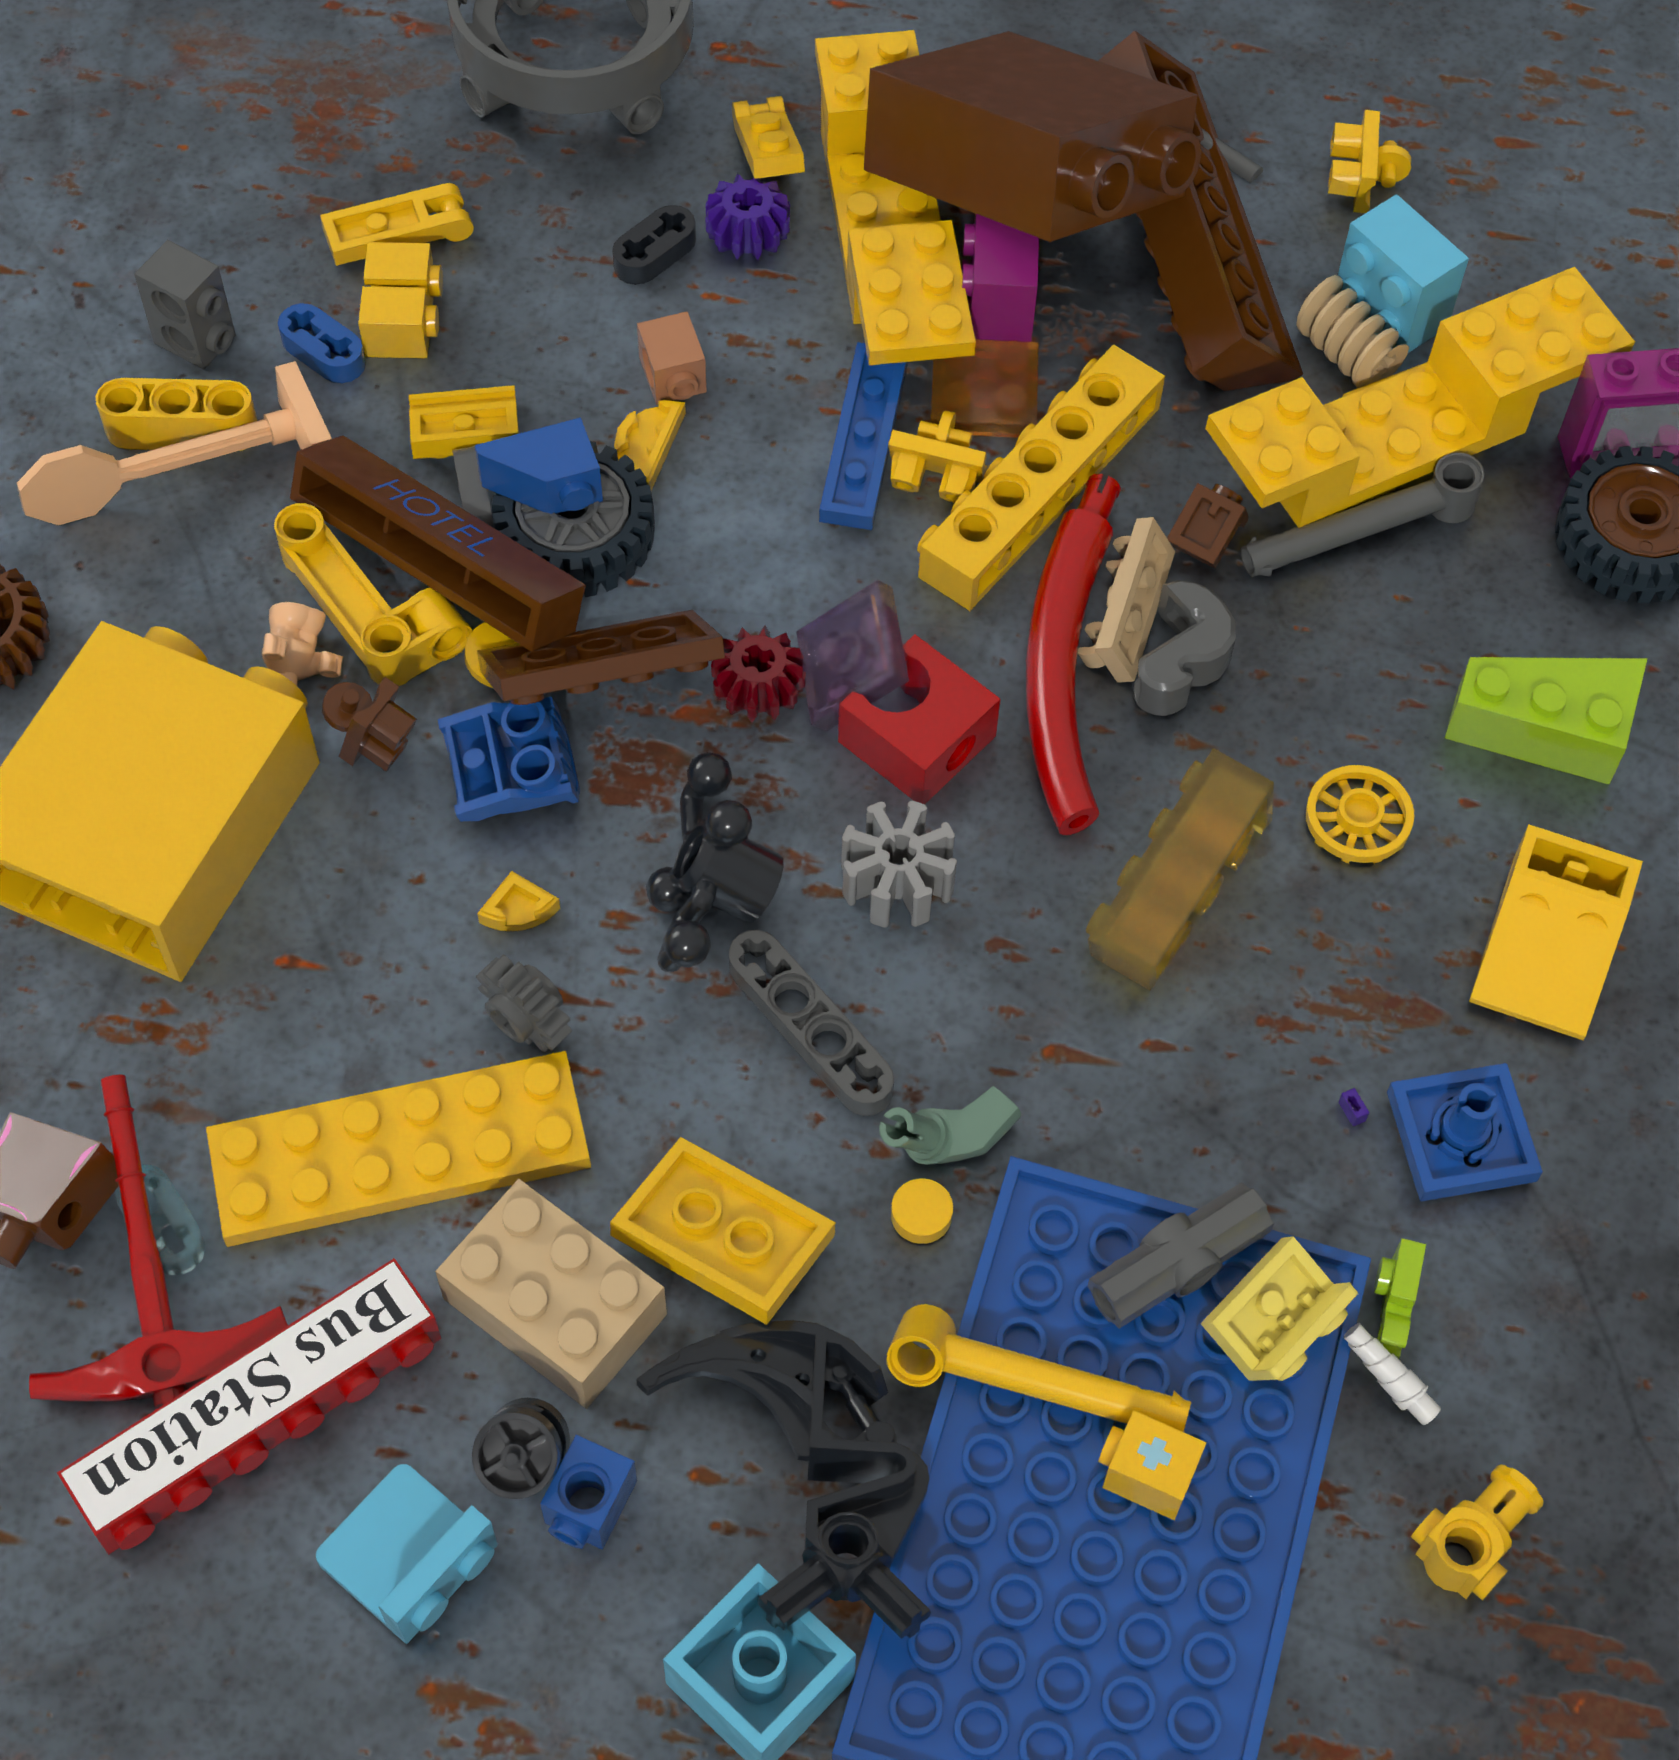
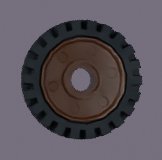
M1631 446L1619 447L1615 456L1610 450L1599 453L1596 460L1588 459L1583 463L1580 471L1577 470L1571 478L1557 514L1555 533H1558L1556 543L1559 551H1566L1563 560L1569 568L1580 565L1576 575L1580 580L1586 583L1593 577L1597 579L1594 590L1605 595L1610 586L1617 588L1615 599L1628 601L1631 593L1636 592L1638 603H1650L1655 593L1660 602L1672 599L1675 592L1679 594V465L1672 464L1675 454L1663 450L1658 459L1653 457V447L1641 446L1636 456L1633 455Z

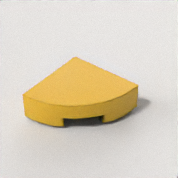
M511 871L477 913L480 924L495 930H526L536 927L554 916L560 909V901L556 896Z

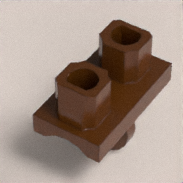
M386 677L379 684L373 701L370 694L362 686L351 682L335 684L327 691L323 699L322 713L325 720L332 728L341 732H347L339 757L352 767L363 755L387 772L406 748L408 743L406 737L417 720L413 715L394 703L399 686Z

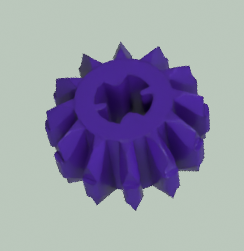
M737 173L733 184L719 181L715 193L708 194V200L705 204V229L709 239L715 240L719 252L733 249L736 260L744 253H751L759 260L762 250L777 253L780 241L787 239L790 231V203L787 195L781 193L777 181L763 184L761 178L744 180Z

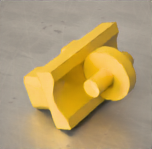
M1365 110L1361 125L1335 122L1332 133L1330 157L1356 159V162L1332 159L1328 180V194L1354 197L1353 212L1356 213L1369 212L1370 191L1376 185V181L1381 182V185L1385 188H1391L1395 186L1396 182L1407 177L1411 171V156L1409 152L1397 146L1395 141H1385L1382 146L1378 147L1380 111Z
M945 410L939 425L920 421L917 435L892 430L888 444L892 461L891 484L896 489L912 493L919 492L925 470L941 473L943 477L939 488V497L955 503L963 492L967 490L972 492L975 489L976 483L983 481L985 472L988 469V466L985 465L987 454L986 452L969 448L972 433L955 429L956 413Z

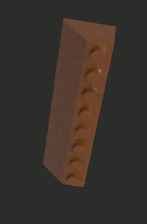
M1134 31L1098 61L1197 94L1193 134L1201 142L1204 139L1202 131L1204 129L1213 140V146L1209 150L1200 145V165L1194 180L1186 189L1184 197L1136 213L1142 220L1147 237L1144 239L1145 246L1155 259L1160 273L1157 277L1158 284L1163 293L1168 297L1173 311L1171 323L1182 338L1187 353L1184 356L1185 364L1197 380H1206L1223 391L1296 380L1303 375V371L1228 163L1216 143L1218 136L1195 72L1137 31Z

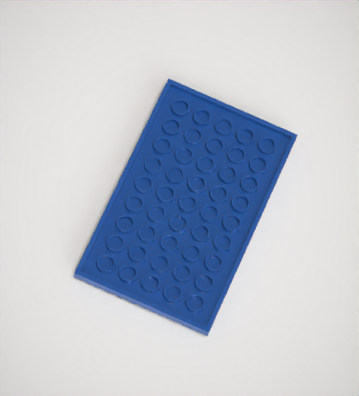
M1010 1156L957 1335L1132 1384L1141 1389L1153 1390L1173 1396V1392L1176 1391L1183 1399L1191 1401L1184 1433L1207 1443L1174 1521L1102 1488L1108 1466L1098 1462L1100 1454L1112 1427L1116 1426L1125 1430L1126 1423L946 1373L920 1457L927 1465L929 1473L927 1495L890 1567V1571L930 1609L931 1614L928 1619L920 1624L919 1632L911 1638L906 1635L901 1639L874 1612L833 1748L832 1760H1257L1351 1350L1348 1342L1344 1339V1335L1351 1327L1357 1324L1371 1258L1294 1236L1333 1284L1350 1282L1358 1294L1346 1306L1345 1310L1348 1312V1315L1344 1322L1330 1334L1318 1337L1304 1352L1307 1355V1360L1295 1374L1283 1381H1249L1200 1323L1281 1238L1292 1237L1293 1235L1272 1230L1264 1238L1257 1240L1243 1251L1224 1261L1216 1275L1196 1291L1183 1297H1177L1174 1293L1119 1329L1112 1322H1108L1095 1305L1093 1295L1088 1288L1089 1278L1110 1266L1114 1261L1140 1247L1139 1244L1148 1232L1165 1219L1180 1212L1189 1216L1198 1209Z

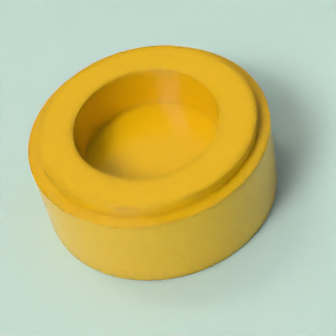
M920 1178L910 1180L899 1187L892 1199L891 1220L895 1230L901 1237L913 1243L927 1244L940 1239L948 1231L952 1222L953 1202L949 1192L941 1184L930 1179Z

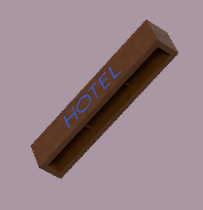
M344 435L297 451L290 499L294 502L314 506L321 512L324 521L531 652L576 631L586 586L581 581Z

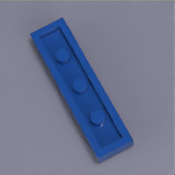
M857 342L819 508V522L872 530L889 454L888 444L896 422L908 362L869 365L865 343Z

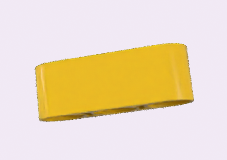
M117 378L104 383L98 389L95 396L96 406L108 440L114 446L123 449L154 450L258 421L251 392L242 383L231 380Z

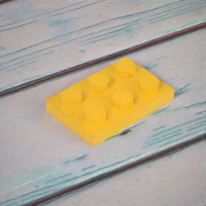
M680 1137L610 1221V1236L767 1325L834 1238L836 1222Z

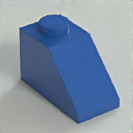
M581 417L475 445L479 479L483 488L549 514H557L568 510L577 511L596 501H603L600 467Z

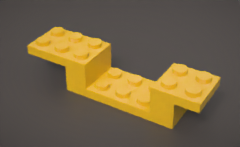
M915 30L815 38V56L821 85V137L853 324H862L869 365L975 355L976 341L966 290L962 288L963 275L952 220H940L937 199L935 197L864 170L870 68L918 56L919 51Z
M1572 267L1441 320L1428 362L1324 405L1304 378L1301 377L1208 415L1205 429L1260 507L1265 508L1280 501L1297 527L1300 528L1434 472L1438 461L1447 454L1458 452L1472 456L1526 433L1541 392L1579 377L1587 355L1630 352L1635 341L1576 267Z

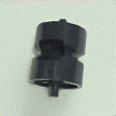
M519 1398L502 1406L482 1427L473 1444L472 1463L480 1482L492 1493L508 1499H523L541 1491L555 1475L569 1449L570 1434L564 1417L553 1405L537 1398Z

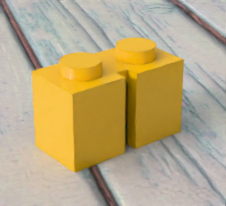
M368 242L363 279L364 284L371 285V287L362 286L358 321L364 356L376 358H427L429 337H438L439 311L438 306L433 305V297H442V266L433 265L430 243Z

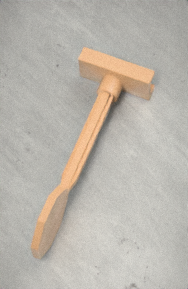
M294 361L275 367L278 402L282 410L264 414L263 420L136 454L121 460H115L112 455L78 445L42 455L17 482L21 505L26 516L59 526L96 515L121 489L122 483L130 480L148 477L269 442L275 446L296 440L300 449H304L332 438L298 365Z

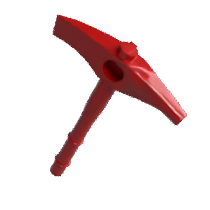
M118 1074L102 1078L101 1087L106 1109L104 1117L108 1121L117 1172L115 1182L119 1183L128 1234L131 1276L142 1337H138L102 1360L62 1372L30 1373V1399L126 1401L153 1398L154 1407L159 1408L288 1326L282 1308L278 1306L251 1321L228 1329L209 1332L174 1330L163 1265L150 1216L144 1182L146 1174L142 1171L132 1115L135 1109L130 1104L126 1076Z

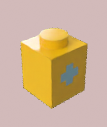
M1133 1410L1125 1430L1116 1426L1112 1427L1100 1454L1098 1462L1108 1466L1102 1488L1175 1521L1207 1442Z

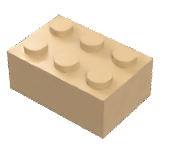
M520 1179L510 1187L435 1271L442 1297L445 1301L586 1409L667 1315L665 1289L661 1284Z

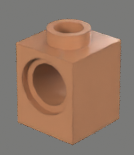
M688 312L637 323L639 359L656 405L658 401L685 400L694 395L706 393L705 356Z

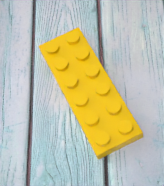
M566 1051L206 1127L222 1236L227 1247L511 1186L518 1179L523 1182H529L591 1168Z

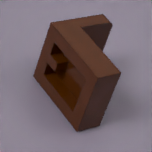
M1197 483L1167 537L1172 547L1216 568L1238 527L1244 528L1249 519L1246 507L1240 505L1243 498L1220 484H1214L1211 490Z

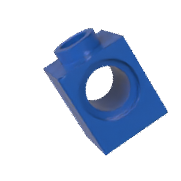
M575 1435L540 1503L544 1522L550 1526L548 1532L559 1541L575 1548L582 1549L585 1543H589L603 1550L637 1483L635 1461ZM584 1487L596 1488L604 1494L600 1503L590 1509H578L569 1503L570 1498L577 1490Z

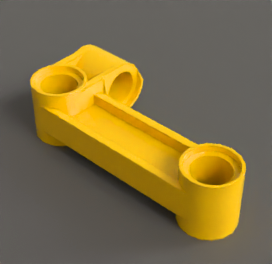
M295 503L286 506L278 513L275 518L274 529L285 567L299 578L367 667L370 678L378 685L385 677L398 686L406 684L415 676L442 661L455 657L465 649L467 638L472 629L448 598L432 588H426L413 595L408 601L391 609L324 523L323 516L317 508L306 503ZM388 650H395V651H392V652L383 653V652L388 651Z

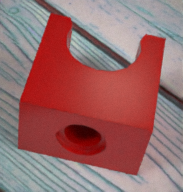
M914 634L902 645L899 685L905 694L917 699L920 704L911 710L898 713L883 711L873 706L864 695L851 692L839 704L838 742L913 801L926 804L996 737L1000 698Z

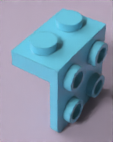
M400 1464L391 1470L319 1546L316 1552V1560L328 1575L405 1644H408L419 1631L427 1630L439 1619L448 1605V1599L465 1580L470 1581L484 1570L492 1559L495 1552L494 1549L498 1543L491 1521L474 1506L471 1505L464 1513L415 1469L407 1464Z

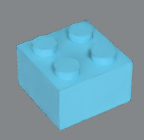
M1396 194L1350 223L1338 276L1343 279L1341 291L1347 288L1354 289L1357 292L1355 304L1362 301L1367 302L1371 306L1369 317L1377 314L1384 318L1385 325L1382 331L1389 328H1394L1398 331L1399 338L1394 348L1398 345L1406 344L1409 346V353L1434 337L1440 321L1452 316L1469 258Z
M759 1563L663 1659L666 1684L744 1760H778L854 1680L856 1654L810 1611L785 1630L780 1626L776 1628L771 1626L766 1620V1612L758 1605V1598L779 1582Z

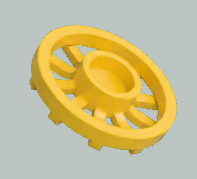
M1348 765L1329 771L1314 784L1306 804V822L1311 834L1315 838L1314 843L1336 857L1341 858V861L1348 864L1350 861L1359 863L1373 862L1375 864L1382 862L1383 859L1392 856L1404 847L1413 827L1414 808L1405 788L1391 775L1370 766ZM1347 779H1365L1363 788L1351 789ZM1337 782L1343 796L1339 800L1324 790ZM1373 782L1383 786L1389 793L1380 798L1371 791ZM1319 799L1330 807L1337 809V811L1316 812V803ZM1397 800L1403 814L1384 813L1385 806ZM1337 821L1338 825L1325 832L1319 822ZM1381 823L1403 824V828L1397 836L1385 829ZM1343 832L1349 835L1346 846L1334 840ZM1376 833L1380 838L1387 841L1388 844L1377 848L1372 834ZM1357 837H1363L1367 850L1354 848Z

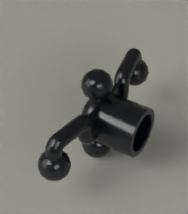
M706 752L692 759L687 769L688 782L683 788L680 797L683 844L676 857L674 867L658 869L651 874L646 884L647 897L656 909L670 913L678 910L664 936L657 959L659 967L665 972H674L681 967L690 968L706 959L711 948V942L707 929L699 924V922L707 915L712 906L747 923L754 922L769 906L782 877L784 868L783 857L779 853L748 839L752 829V819L749 810L743 804L733 800L718 802L710 808L707 817L704 819L703 800L705 796L714 797L720 795L727 790L732 780L729 762L717 753Z

